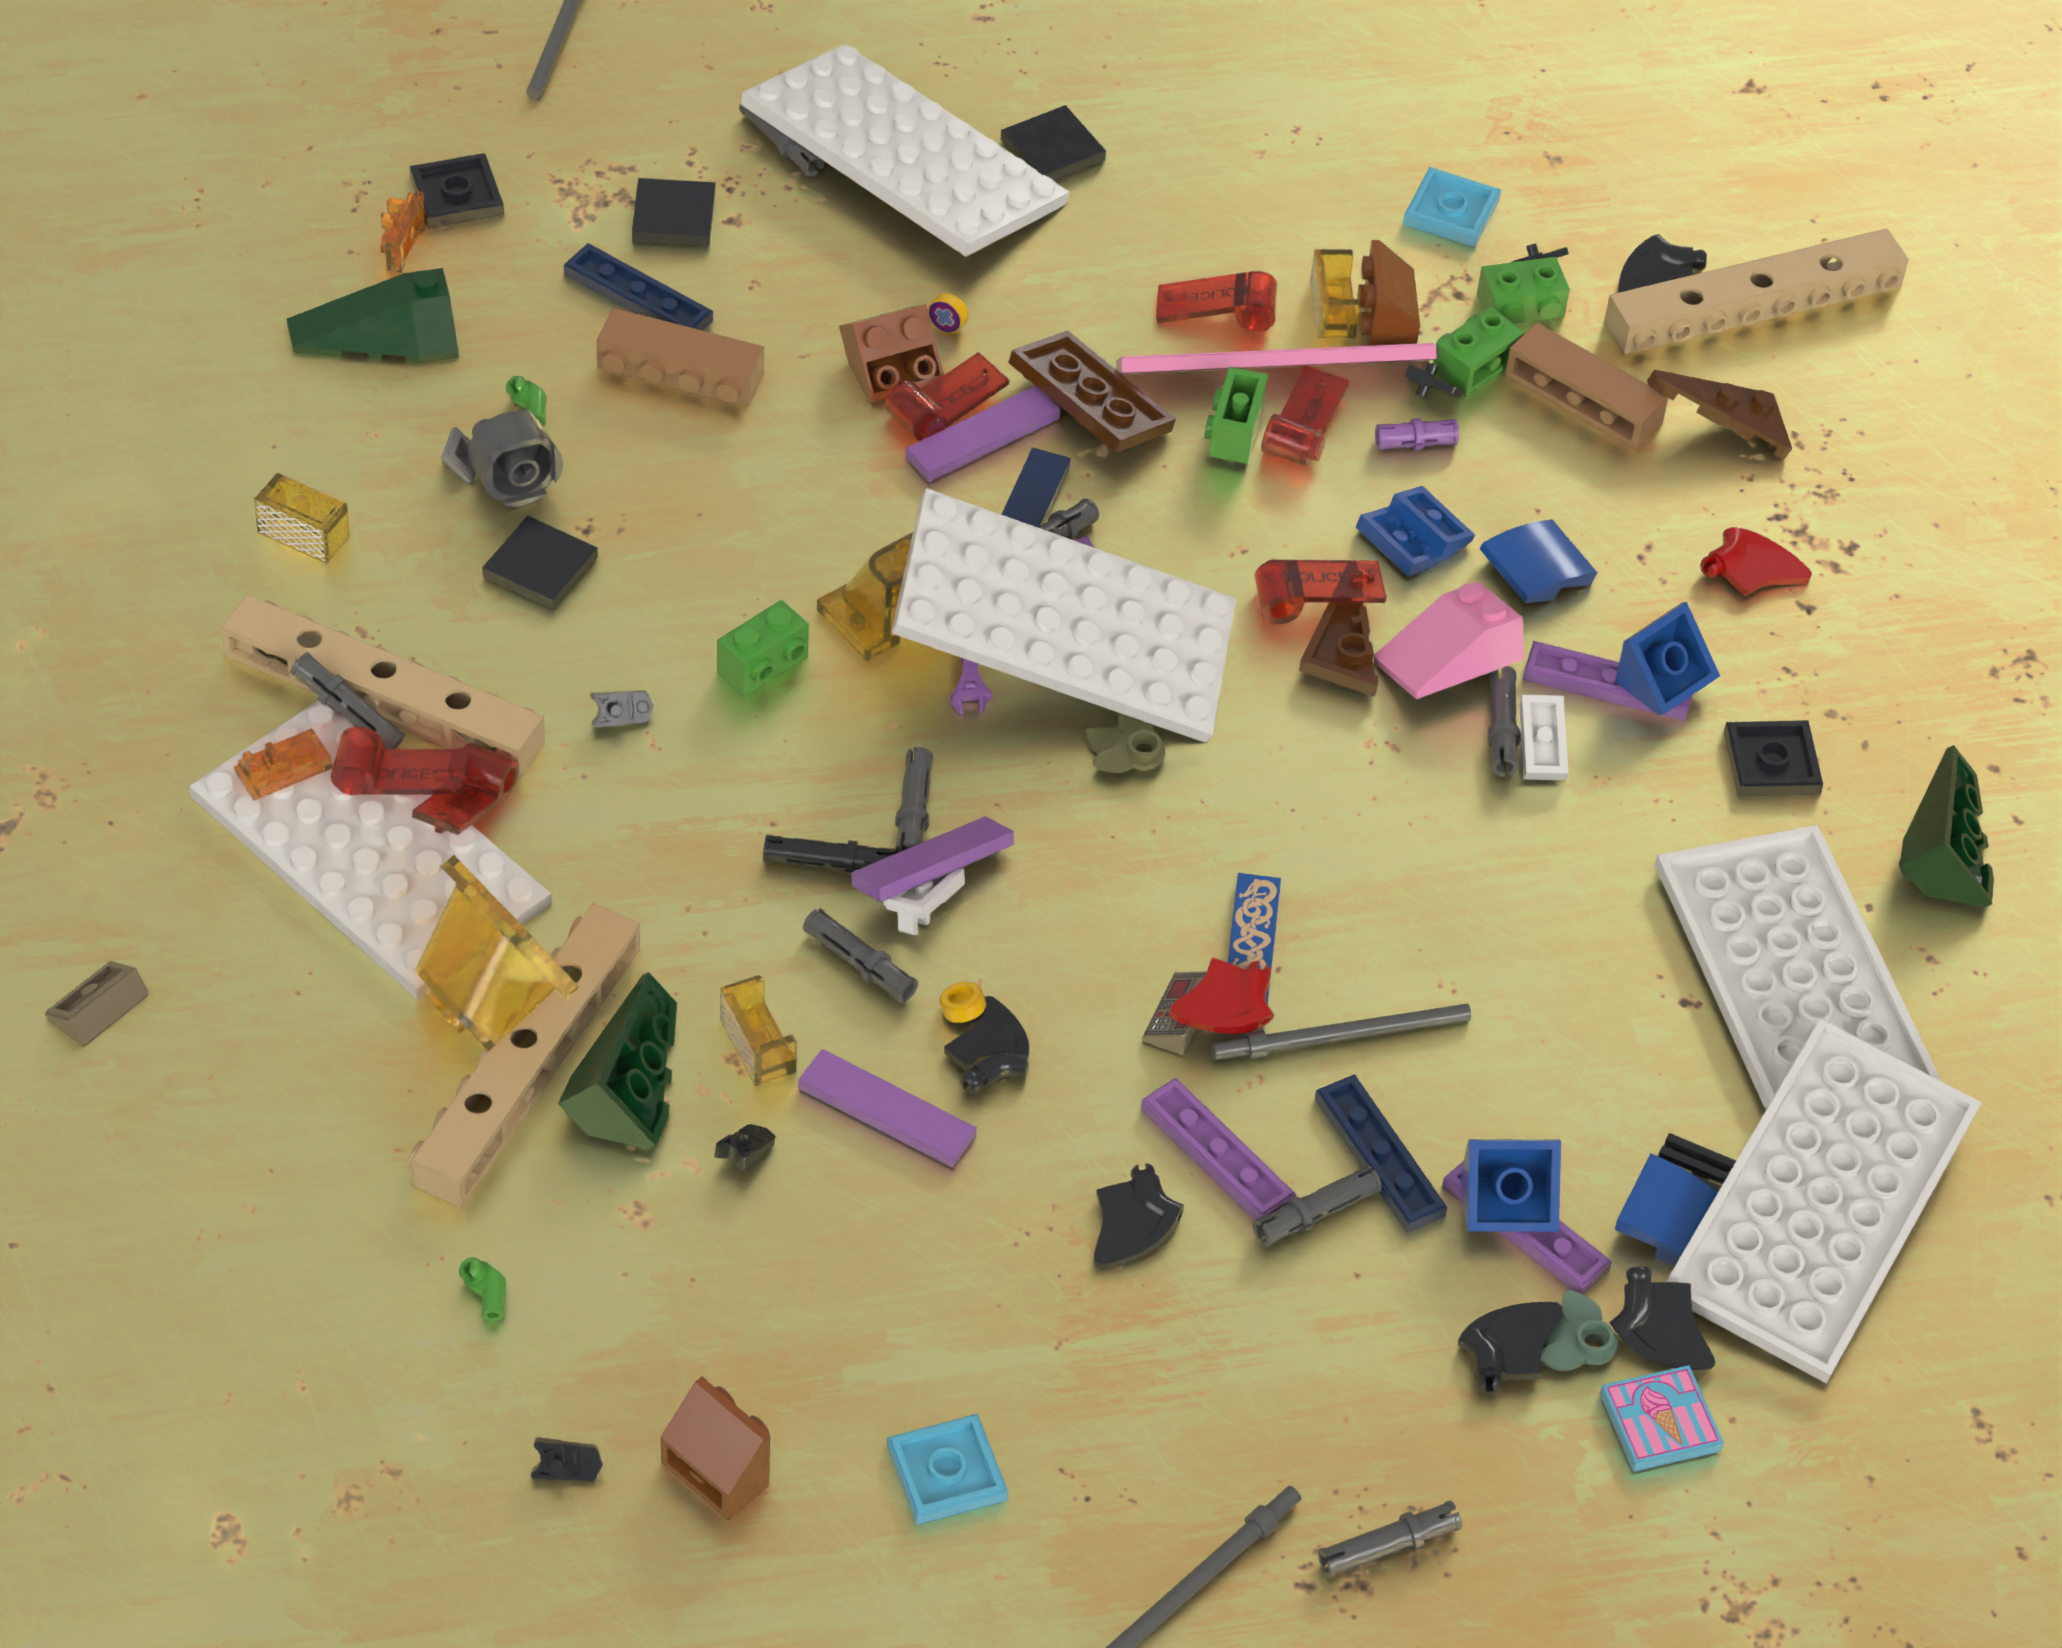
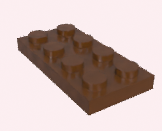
M1068 330L1016 348L1011 352L1008 362L1011 366L1116 453L1170 433L1173 430L1176 419Z

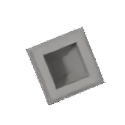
M454 427L450 432L441 456L442 464L465 482L470 483L475 476V472L468 460V447L471 440L457 427Z

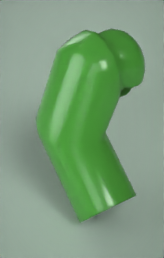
M522 376L510 378L506 383V392L510 395V399L523 409L529 410L544 427L546 425L547 396L544 390L536 384L526 381Z
M476 1257L465 1259L459 1267V1276L464 1280L468 1288L482 1298L481 1317L489 1322L503 1320L506 1298L505 1277L485 1261H480Z

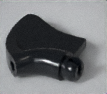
M1660 234L1653 235L1642 242L1628 257L1620 275L1618 293L1693 275V270L1702 271L1706 268L1707 253L1702 249L1693 250V247L1671 244Z
M993 996L984 997L986 1008L983 1013L973 1019L960 1036L944 1046V1053L965 1071L961 1074L960 1083L964 1089L970 1086L969 1093L972 1094L978 1093L981 1089L985 1090L1004 1078H1026L1028 1072L1029 1041L1026 1032L1014 1014Z
M1145 1163L1144 1170H1140L1138 1164L1135 1165L1130 1173L1131 1181L1096 1190V1196L1103 1216L1102 1227L1094 1252V1265L1096 1268H1112L1139 1259L1161 1246L1176 1230L1184 1211V1205L1166 1196L1159 1176L1155 1174V1169L1151 1164Z
M1629 1268L1626 1272L1628 1284L1624 1285L1623 1310L1609 1322L1623 1342L1640 1356L1666 1367L1679 1368L1689 1365L1691 1370H1711L1715 1366V1359L1694 1320L1691 1303V1283L1651 1282L1652 1271L1650 1268Z
M1530 1302L1511 1305L1491 1311L1477 1318L1465 1328L1459 1337L1458 1346L1473 1357L1474 1376L1477 1380L1476 1386L1480 1392L1486 1395L1496 1394L1501 1390L1504 1380L1542 1379L1541 1355L1547 1340L1562 1317L1561 1304L1558 1302Z

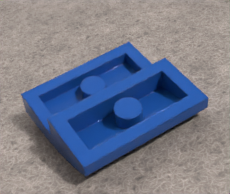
M1424 486L1395 493L1389 507L1361 514L1356 524V528L1407 577L1423 572L1453 556L1471 543L1475 536L1469 528Z
M1553 519L1532 522L1507 530L1483 542L1480 547L1482 553L1524 603L1555 600L1561 588L1591 585L1598 573Z
M1650 1153L1617 1219L1615 1230L1656 1247L1657 1250L1654 1258L1675 1267L1718 1192L1681 1167Z

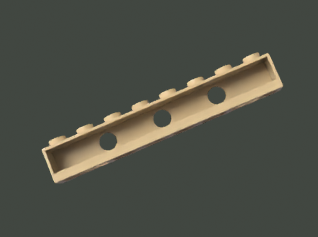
M1888 228L1611 294L1608 299L1604 324L1624 355L1641 350L1644 351L1661 345L1681 342L1686 339L1718 333L1723 330L1751 325L1759 321L1787 316L1792 313L1820 308L1825 305L1901 287L1909 258ZM1831 258L1837 259L1835 262L1828 263Z
M247 594L221 626L224 656L315 693L300 679L290 673L295 662L304 653L309 652L315 660L334 676L340 674L346 679L345 685L372 706L393 726L519 779L545 745L544 716L536 713L534 710L518 706L499 698L494 693L484 692L462 683L455 677L440 674L416 661H409L389 653L380 646H372L355 639L343 631H336L321 625L307 616H300L278 607L273 602L263 601ZM256 648L263 650L267 655L272 654L287 660L288 665L281 663L276 657L269 658L262 655ZM459 732L468 735L471 738V740H480L482 742L487 743L490 746V748L497 747V749L490 750L484 747L479 741H468Z
M592 903L583 918L579 916L574 920L569 930L568 939L561 948L557 947L552 951L546 965V970L539 980L533 979L525 992L524 1001L518 1010L509 1012L504 1020L501 1034L494 1043L489 1042L485 1046L475 1071L471 1076L465 1075L453 1102L448 1108L444 1107L439 1111L429 1136L425 1141L420 1140L413 1148L409 1159V1165L412 1166L413 1187L458 1207H463L640 951L639 922ZM573 966L581 971L582 976L576 983H562ZM528 1030L533 1031L537 1035V1041L533 1046L528 1048L517 1047ZM483 1095L491 1099L492 1105L486 1112L479 1114L471 1112Z

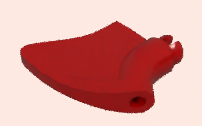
M1737 527L1726 529L1723 532V545L1711 551L1700 563L1701 571L1706 577L1724 576L1745 597L1767 586L1806 584L1812 576L1810 569L1781 545L1756 532Z
M1212 958L1203 980L1194 989L1172 1004L1169 1016L1171 1019L1182 1024L1210 1032L1239 1034L1258 1030L1266 1026L1274 1018V1014L1265 999L1270 984L1271 969L1268 964L1265 965L1264 969L1258 968L1260 961H1253L1248 965V968L1243 969L1228 962Z

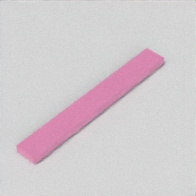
M1434 343L1127 356L1116 360V368L1121 374L1226 370L1229 367L1249 369L1428 361L1437 359Z

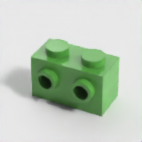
M1549 257L1481 266L1477 296L1483 311L1492 307L1513 324L1565 317L1570 288L1557 258Z
M1490 307L1477 316H1471L1464 325L1450 334L1442 335L1435 344L1437 359H1433V364L1439 366L1436 374L1450 385L1462 390V394L1466 397L1506 370L1510 347L1525 332L1494 308Z
M1234 367L1228 368L1223 388L1217 387L1212 406V410L1216 411L1215 416H1208L1204 438L1211 440L1209 456L1245 464L1249 463L1264 410L1268 374Z
M781 599L717 639V674L742 697L748 696L808 657L809 623Z

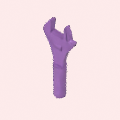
M962 658V674L958 685L950 696L949 702L960 715H963L962 702L978 701L980 713H983L987 700L993 699V694L982 682L978 671V663Z

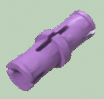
M1420 418L1411 419L1409 423L1376 424L1375 442L1378 450L1413 447L1414 451L1423 450L1425 446L1457 445L1459 442V427L1456 419L1422 422Z

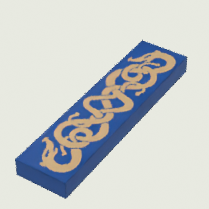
M1238 873L1228 963L1246 969L1251 962L1260 961L1258 968L1264 969L1265 965L1268 964L1270 969H1272L1281 878ZM1269 984V987H1268V990H1267V993H1266V998H1265L1267 1004H1268L1270 984Z

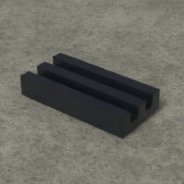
M1671 1133L1668 1134L1665 1144L1658 1155L1660 1158L1692 1171V1175L1705 1182L1717 1192H1719L1722 1186L1708 1180L1711 1179L1723 1184L1736 1163L1734 1159Z

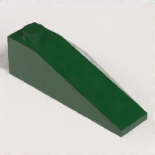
M443 268L403 273L287 318L292 349L296 353L342 356L347 351L368 353V359L382 360V356L385 354L405 356V362L412 363L459 357L450 294Z
M1955 745L1946 749L1903 838L1899 867L1904 878L1910 883L1914 882L1925 896L1985 908L1992 905L1994 876L1992 867L1988 863L1984 865L1982 850L1988 848L1989 845L1987 836L1982 832L1976 818L1983 814L1978 778L1975 771Z
M649 972L640 977L577 1066L565 1087L558 1105L588 1136L650 1150L656 1147L669 1118L670 1105L664 1101L665 1086L670 1084L672 1080V1070L666 1067L667 1049L674 1046L677 1002Z

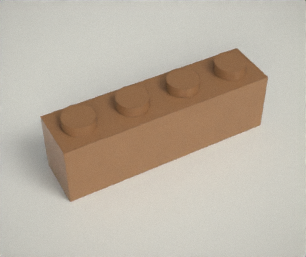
M616 308L612 309L596 340L597 368L746 407H749L764 376V346Z
M1536 322L1510 347L1505 373L1506 377L1633 449L1637 450L1663 424L1668 397Z

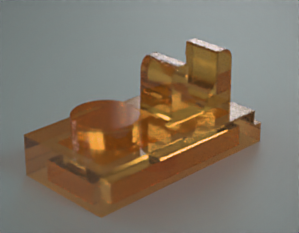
M421 191L409 192L406 200L388 198L387 213H381V228L385 230L381 240V253L386 254L387 271L403 272L424 225V194Z
M313 729L275 744L272 742L266 743V749L251 754L250 751L243 753L242 759L237 760L238 765L234 766L236 775L253 801L333 768L332 757Z

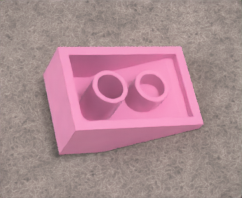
M1480 582L1464 584L1459 589L1440 596L1373 656L1374 663L1415 699H1419L1525 660L1523 617Z

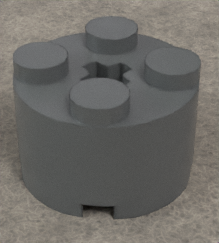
M523 409L502 413L491 419L480 420L472 428L473 437L468 447L469 463L488 494L493 499L501 501L503 505L521 507L532 504L547 494L544 489L552 480L556 483L560 478L563 468L562 456L540 421L529 410Z

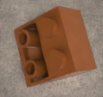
M1371 240L1369 256L1362 257L1361 274L1365 284H1359L1357 292L1358 308H1364L1365 312H1361L1360 317L1361 336H1367L1368 346L1417 344L1420 318L1414 269L1380 240Z
M926 304L910 306L839 325L848 364L869 402L946 382Z
M701 1376L694 1382L660 1437L661 1463L729 1521L769 1486L770 1432L762 1420L754 1415L748 1416L736 1406L734 1399L724 1388L720 1386L714 1387Z

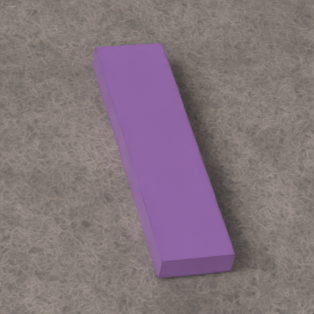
M1033 386L907 447L905 458L928 482H931L1060 419L1061 409L1037 386Z
M1533 641L1522 680L1654 713L1615 682L1619 662ZM1692 696L1663 716L1685 721Z
M984 816L851 872L852 886L882 902L1014 845V831Z
M824 1049L818 1053L798 1079V1089L952 1168L976 1138L977 1127Z
M1176 1077L1142 1099L1141 1110L1254 1220L1279 1210L1285 1206L1287 1200L1296 1196V1193Z
M1461 1162L1444 1177L1442 1187L1463 1203L1460 1177L1463 1162ZM1560 1220L1559 1232H1499L1569 1289L1580 1294L1588 1291L1610 1271L1612 1261Z

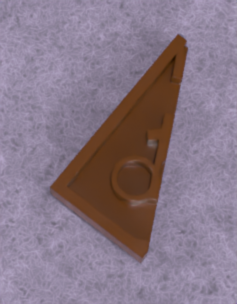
M1655 369L1647 379L1650 387L1655 388L1660 394L1673 401L1680 394L1700 405L1697 408V414L1723 428L1734 431L1743 439L1750 442L1755 435L1774 445L1773 455L1778 458L1785 459L1792 450V445L1774 393Z
M1349 562L1344 571L1347 574L1342 575V577H1348L1342 578V581L1349 582L1339 581L1300 660L1299 671L1375 697L1378 687V675H1375L1374 651L1372 643L1369 641L1370 628L1366 606H1363L1361 575L1357 571V564Z

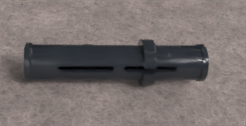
M767 834L764 841L763 862L843 870L845 875H852L851 872L892 856L897 851L895 848H876L858 845V841L852 840L845 844Z

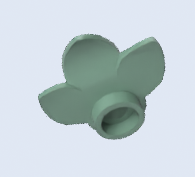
M1565 1291L1562 1300V1317L1544 1346L1545 1348L1541 1355L1542 1364L1555 1370L1568 1371L1574 1370L1584 1363L1601 1365L1614 1357L1618 1346L1617 1337L1613 1329L1606 1322L1602 1321V1311L1593 1300L1576 1291ZM1595 1342L1599 1344L1600 1347H1592L1587 1343Z

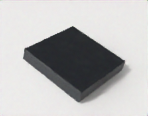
M1066 105L1001 130L1000 140L1014 156L1024 160L1026 164L1034 168L1041 175H1045L1053 180L1103 162L1106 158V150Z
M485 153L409 166L410 177L428 228L504 215V204Z
M638 178L632 242L710 246L716 182Z
M527 516L482 567L483 577L553 610L598 558V547Z
M1809 720L1726 722L1724 736L1737 796L1821 794L1823 781Z

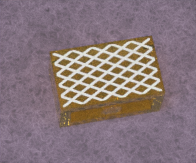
M1314 249L1310 288L1317 338H1356L1360 301L1353 297L1351 273L1354 256L1351 249Z
M276 473L254 498L257 533L326 564L329 563L350 537L347 503L282 474Z
M756 975L720 987V1021L754 1086L796 1073L797 1042L793 1035L783 1037L765 1003V981L762 976Z

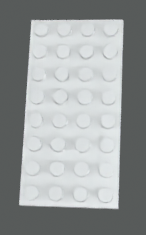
M847 44L747 89L742 93V106L965 257L1067 205L1069 191L1055 183L1053 179L1041 175L1034 168L1026 164L1024 160L1014 156L999 146L994 140L973 129L967 122L958 119L943 109L938 103L931 101L916 91L911 85L902 82L887 72L885 68L875 64Z
M926 488L919 503L891 633L1207 743L1213 735L1236 598Z
M317 701L189 786L190 797L418 1000L552 905L551 893L459 813L456 815L454 814L457 812L454 811L449 813L451 811L449 809H454L421 780L409 781L407 776L411 772L384 748L354 727L352 723L329 704L324 706ZM369 771H371L370 776H376L377 778L381 772L387 771L391 774L390 779L387 781H380L379 779L367 781ZM393 771H403V773H395L394 781H391ZM407 771L405 781H403L404 773ZM382 773L380 778L386 780L389 774ZM410 774L409 778L411 780L417 779L414 774Z
M1818 825L1657 855L1655 863L1657 872L1765 1110L1770 1105L1820 1018L1941 1081Z
M1820 1018L1666 1282L1691 1283L1693 1312L1827 1384L1982 1102Z

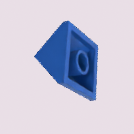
M1687 602L1680 603L1626 639L1623 643L1615 682L1657 715H1664L1720 677Z
M1468 1139L1460 1176L1466 1230L1486 1232H1559L1561 1140Z

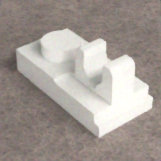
M1522 695L1519 706L1523 779L1566 780L1569 772L1564 696Z
M959 868L884 900L883 903L887 910L898 912L899 932L916 935L918 934V923L923 925L929 924L930 913L941 903H945L965 884L964 869Z

